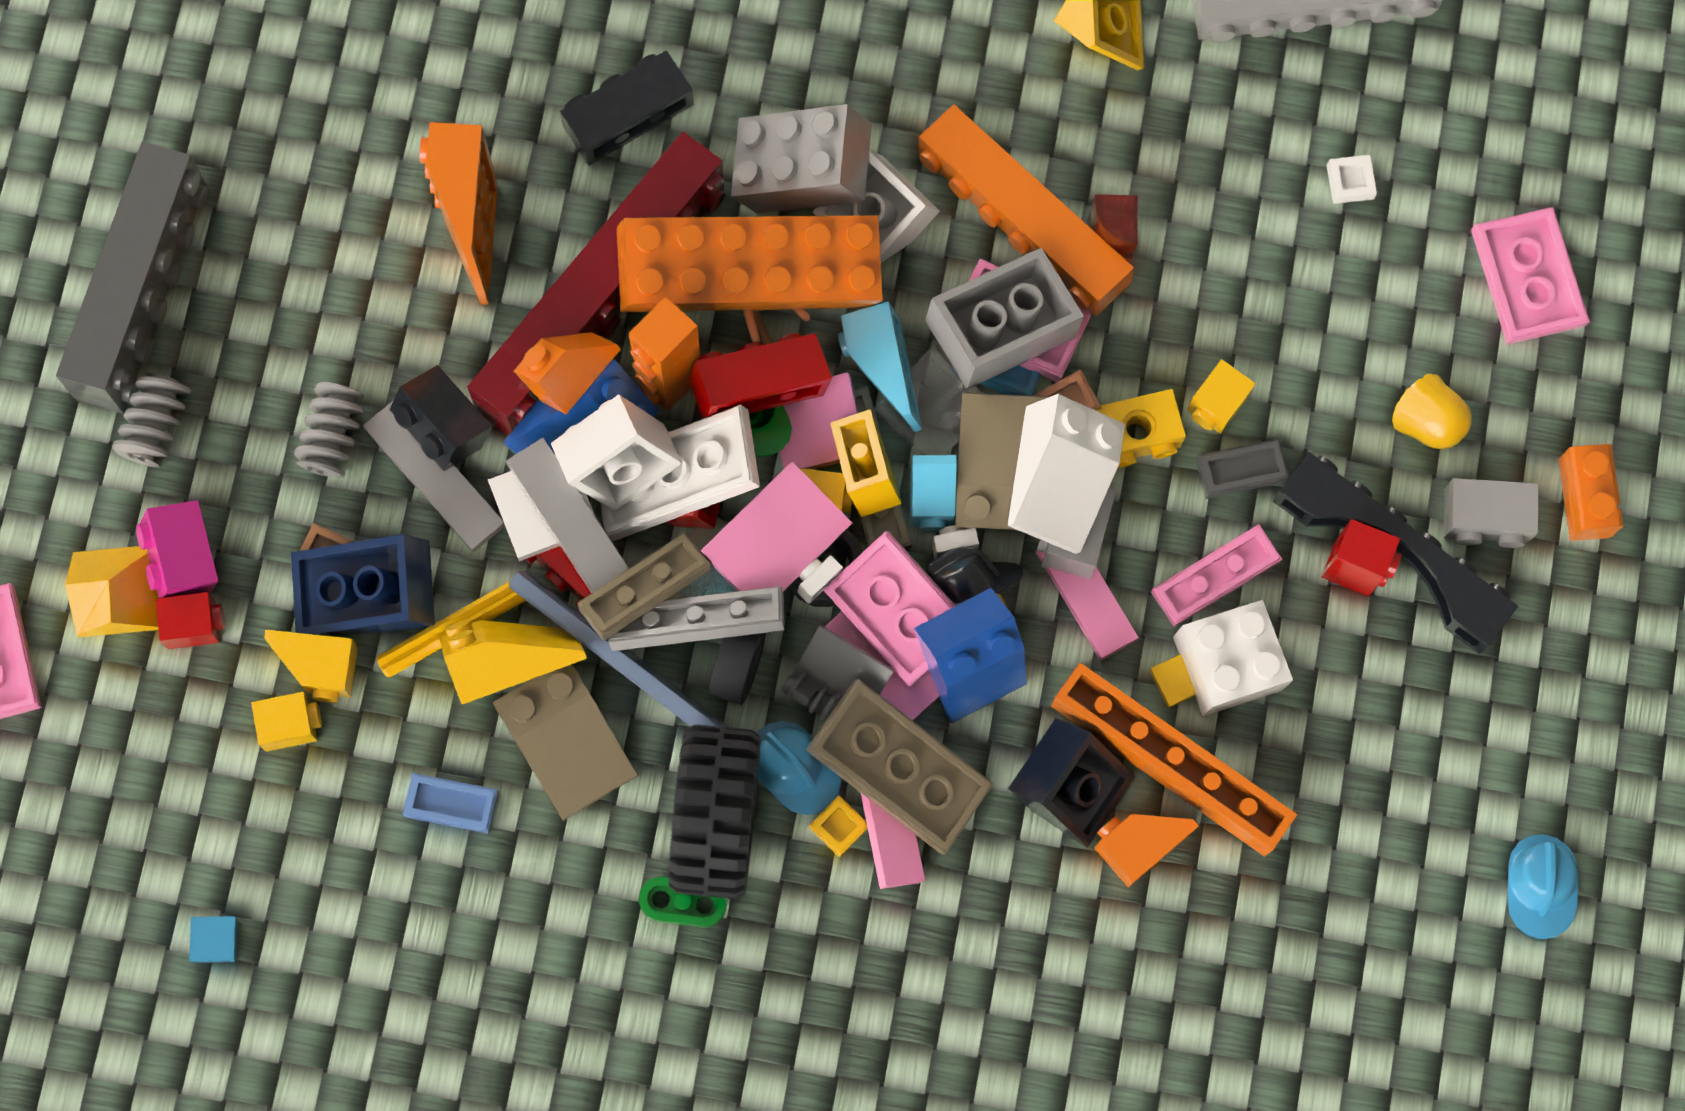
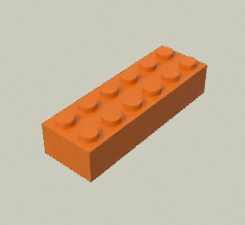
M878 215L624 218L617 226L621 312H650L665 296L681 311L868 308L883 300Z

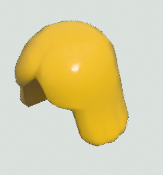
M1425 374L1423 378L1413 383L1401 396L1400 401L1395 406L1392 422L1394 429L1398 432L1408 435L1426 446L1443 450L1457 445L1467 435L1472 423V413L1464 400L1449 388L1440 376Z

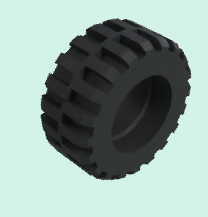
M697 724L684 730L674 797L668 877L669 887L677 894L737 899L746 893L761 736L753 730Z

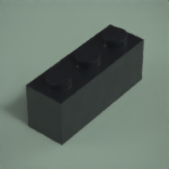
M667 50L657 56L656 54H650L642 58L635 65L634 69L624 75L615 74L602 82L599 89L589 95L581 94L569 100L564 109L560 111L562 125L589 166L694 105L693 89Z

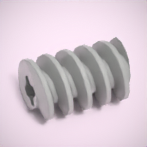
M146 372L145 375L147 377H139L135 383L137 389L141 392L133 393L129 399L135 408L127 409L123 415L130 424H123L118 429L119 435L125 440H116L112 448L119 456L128 460L158 468V464L153 461L154 457H167L169 454L159 446V442L174 440V436L164 428L166 425L178 426L180 423L170 412L171 410H184L186 405L176 399V395H189L191 389L165 375Z
M320 382L314 388L315 394L319 398L312 399L309 404L314 414H308L304 420L305 425L309 429L303 430L299 435V439L304 445L298 446L294 451L295 457L299 460L296 464L318 475L342 478L345 476V472L336 467L335 463L348 462L350 460V456L341 451L340 447L353 446L355 444V441L347 436L345 431L359 430L360 425L352 420L350 416L351 414H364L365 409L355 403L356 398H363L364 396L362 393L343 385Z

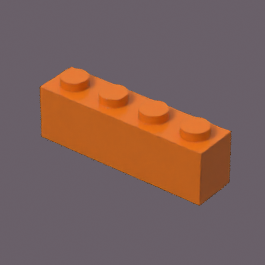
M665 296L629 332V339L631 345L630 353L633 357L632 366L636 374L634 378L639 388L655 406L660 404L668 412L691 388L689 376L695 361L700 358L698 325Z

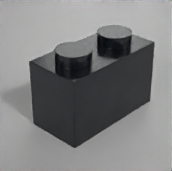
M438 365L400 386L389 409L394 414L397 423L409 431L421 445L425 455L434 460L443 471L480 450L492 428L487 419Z

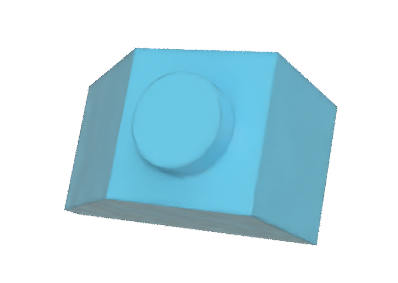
M913 455L909 477L910 527H920L922 532L937 533L946 526H953L956 503V455Z

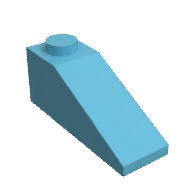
M889 301L841 315L844 332L838 333V338L844 356H851L859 369L914 432L923 430L901 319Z

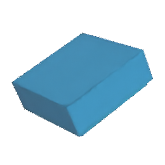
M235 916L191 917L189 961L192 963L237 962L238 918Z

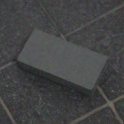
M1279 438L1198 455L1196 458L1206 499L1287 482L1290 478Z

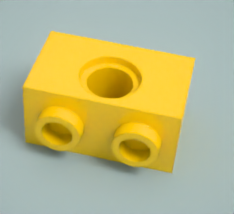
M1173 389L1101 405L1102 409L1098 410V412L1125 424L1120 463L1117 469L1136 463V458L1152 455L1153 459L1172 456L1177 453V448L1181 447L1186 437ZM1132 424L1140 425L1146 430L1147 437L1140 440L1134 439L1127 433L1126 427Z

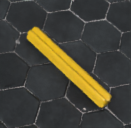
M507 582L436 622L435 625L429 626L378 655L376 658L377 663L386 677H392L441 649L439 635L446 633L445 629L449 625L466 619L470 620L471 623L479 620L491 621L526 600L509 588L510 585Z

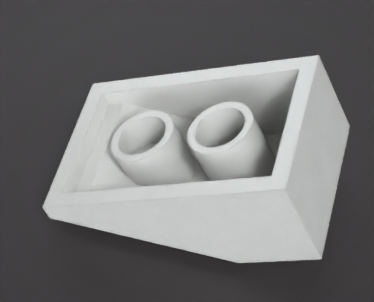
M1060 394L1026 406L1008 526L1074 554L1080 553L1119 466L1125 424Z

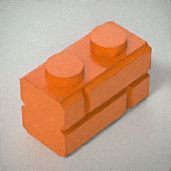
M1612 444L1569 447L1565 454L1558 459L1570 541L1610 538L1624 527L1621 509L1617 507L1620 503Z

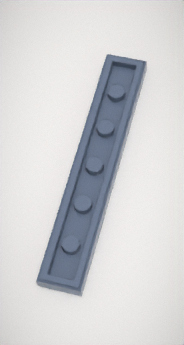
M527 571L517 572L508 583L510 585L509 588L689 726L697 724L729 728V726L630 650L611 651L608 639L603 641L579 611Z

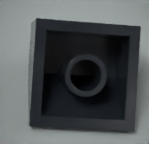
M1055 718L1008 789L1032 812L1081 845L1089 847L1135 776L1091 732Z

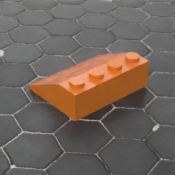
M429 122L428 137H421L420 163H425V178L430 179V193L435 194V208H441L445 223L480 304L489 305L498 183L482 125Z

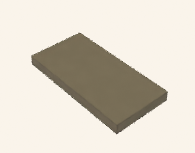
M859 679L853 681L806 748V751L940 854H946L994 784Z

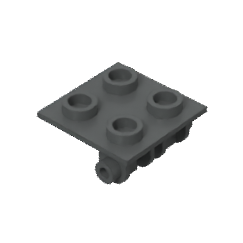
M820 624L792 675H789L781 690L787 694V699H795L808 707V712L811 714L816 712L820 715L819 719L824 720L830 716L854 680H861L880 695L894 670Z

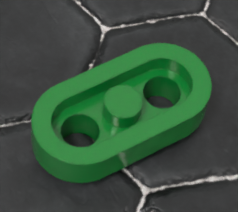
M660 876L648 880L642 886L639 893V905L644 915L650 920L660 923L709 928L717 925L723 919L727 909L726 898L677 894L669 887L668 877ZM658 893H665L670 897V902L665 908H657L653 904V899ZM703 898L710 899L713 902V909L707 914L700 913L696 908L698 901Z

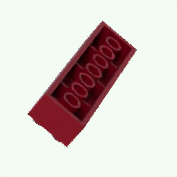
M684 131L680 133L467 386L474 406L487 420L509 436L538 402L539 398L517 376L514 370L522 362L525 354L541 338L590 332L604 338L612 335L621 321L619 315L622 313L620 311L617 226L624 218L702 217L706 211L709 213L714 212L725 197L723 192L724 175L722 159Z

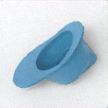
M786 721L770 723L758 730L757 734L761 736L758 780L782 805L792 812L810 815L825 810L839 795L841 777L806 751L814 737L796 723Z
M1544 834L1532 835L1518 842L1511 852L1508 865L1507 902L1509 915L1516 927L1527 936L1547 939L1555 938L1565 932L1575 919L1578 905V867L1576 858L1565 843L1556 837Z

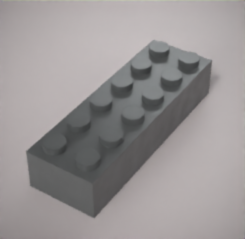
M141 142L56 373V377L77 401L124 414L128 402L130 403V396L138 392L135 383L142 363L147 364L153 350L152 334L155 326L161 325L167 312V302L165 299L169 287H174L178 282L181 272V264L179 263L183 249H188L193 241L195 233L194 218L197 210H203L208 198V187L189 154Z

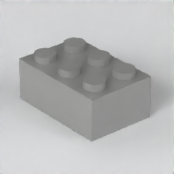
M848 104L739 118L731 197L756 214L865 202L872 122Z
M1039 248L933 297L925 321L966 389H969L1075 339L1084 315L1043 249Z

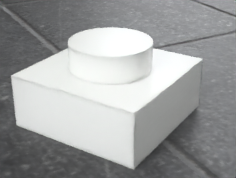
M1370 155L1329 159L1327 171L1333 204L1372 200L1375 198L1377 191Z
M955 525L945 527L939 530V535L933 536L931 547L934 560L959 547L978 549L979 541L976 528L964 529V527H955Z
M831 555L823 563L816 558L798 576L803 582L799 585L797 593L810 604L841 573L843 567Z

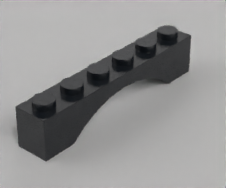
M1309 452L1280 489L1273 502L1306 527L1344 529L1349 521L1353 519L1400 538L1395 552L1402 554V558L1414 568L1429 588L1439 608L1444 629L1478 654L1483 652L1518 608V605L1511 601L1512 596L1498 584L1490 583L1489 585L1476 575V569L1466 560L1459 557L1455 559L1441 549V543L1429 533L1417 532L1407 524L1406 517L1397 509L1390 506L1383 507L1372 498L1371 491L1357 481L1349 482L1337 473L1338 468L1329 459L1320 455L1316 457Z

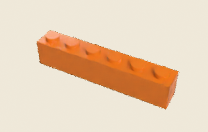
M953 104L919 136V159L922 164L932 173L939 172L949 181L948 185L957 197L964 201L968 198L978 207L979 215L989 226L993 228L998 226L1008 235L1009 243L1017 252L1025 255L1042 248L1080 309L1086 310L1088 308L1095 316H1098L1131 284L1134 267L956 105Z
M1081 662L1051 704V707L1082 729L1091 732L1100 742L1264 857L1274 850L1298 815Z

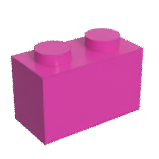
M198 500L147 508L140 524L136 526V533L141 550L147 549L150 564L146 567V574L150 589L157 590L159 598L203 592L211 594L218 582V577Z

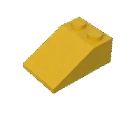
M466 619L449 625L445 629L446 633L439 635L443 657L462 705L587 659L581 642L563 628L485 620L471 623L470 620Z

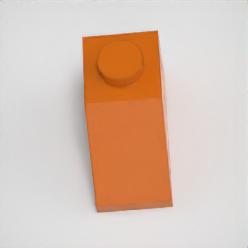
M592 332L541 338L525 354L524 359L514 372L541 402L567 414L621 349L617 344Z
M1131 814L1124 821H1121L1115 816L1097 832L1102 839L1094 849L1129 888L1193 833L1199 825L1193 819Z

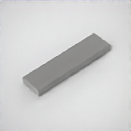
M392 401L363 425L364 430L474 553L505 527L504 521L455 466L443 471L434 460L425 455L416 439L395 420L394 414L389 410L393 403Z
M541 438L506 460L505 463L591 594L629 569L577 488L568 484L558 459L544 438Z
M779 586L665 600L609 637L608 642L611 651L784 631V597L782 588Z

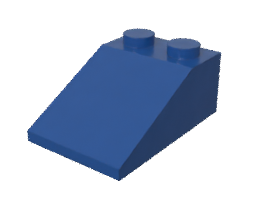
M612 359L567 414L550 407L539 399L503 443L516 455L536 441L544 438L555 455L551 445L553 441L562 436L569 427L580 423L598 410L604 402L615 398L617 395L624 397L652 417L656 416L659 409L615 359Z
M992 588L914 628L947 718L951 724L1027 684L1024 645L1015 619Z

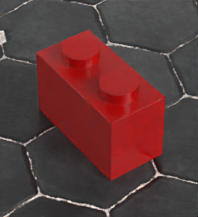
M1351 519L1335 539L1321 578L1370 596L1378 586L1384 588L1389 577L1393 578L1402 554L1395 552L1400 538Z

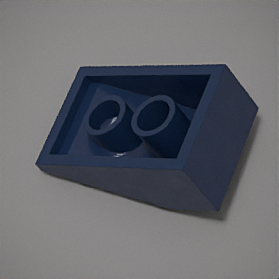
M400 534L291 552L295 633L336 636L401 631L435 625L429 540Z

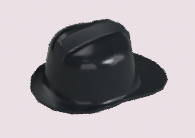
M973 547L953 549L929 562L926 568L928 576L955 606L992 588L995 594L1011 588L1024 575L1022 567L1018 564L1011 562L991 563L981 550Z

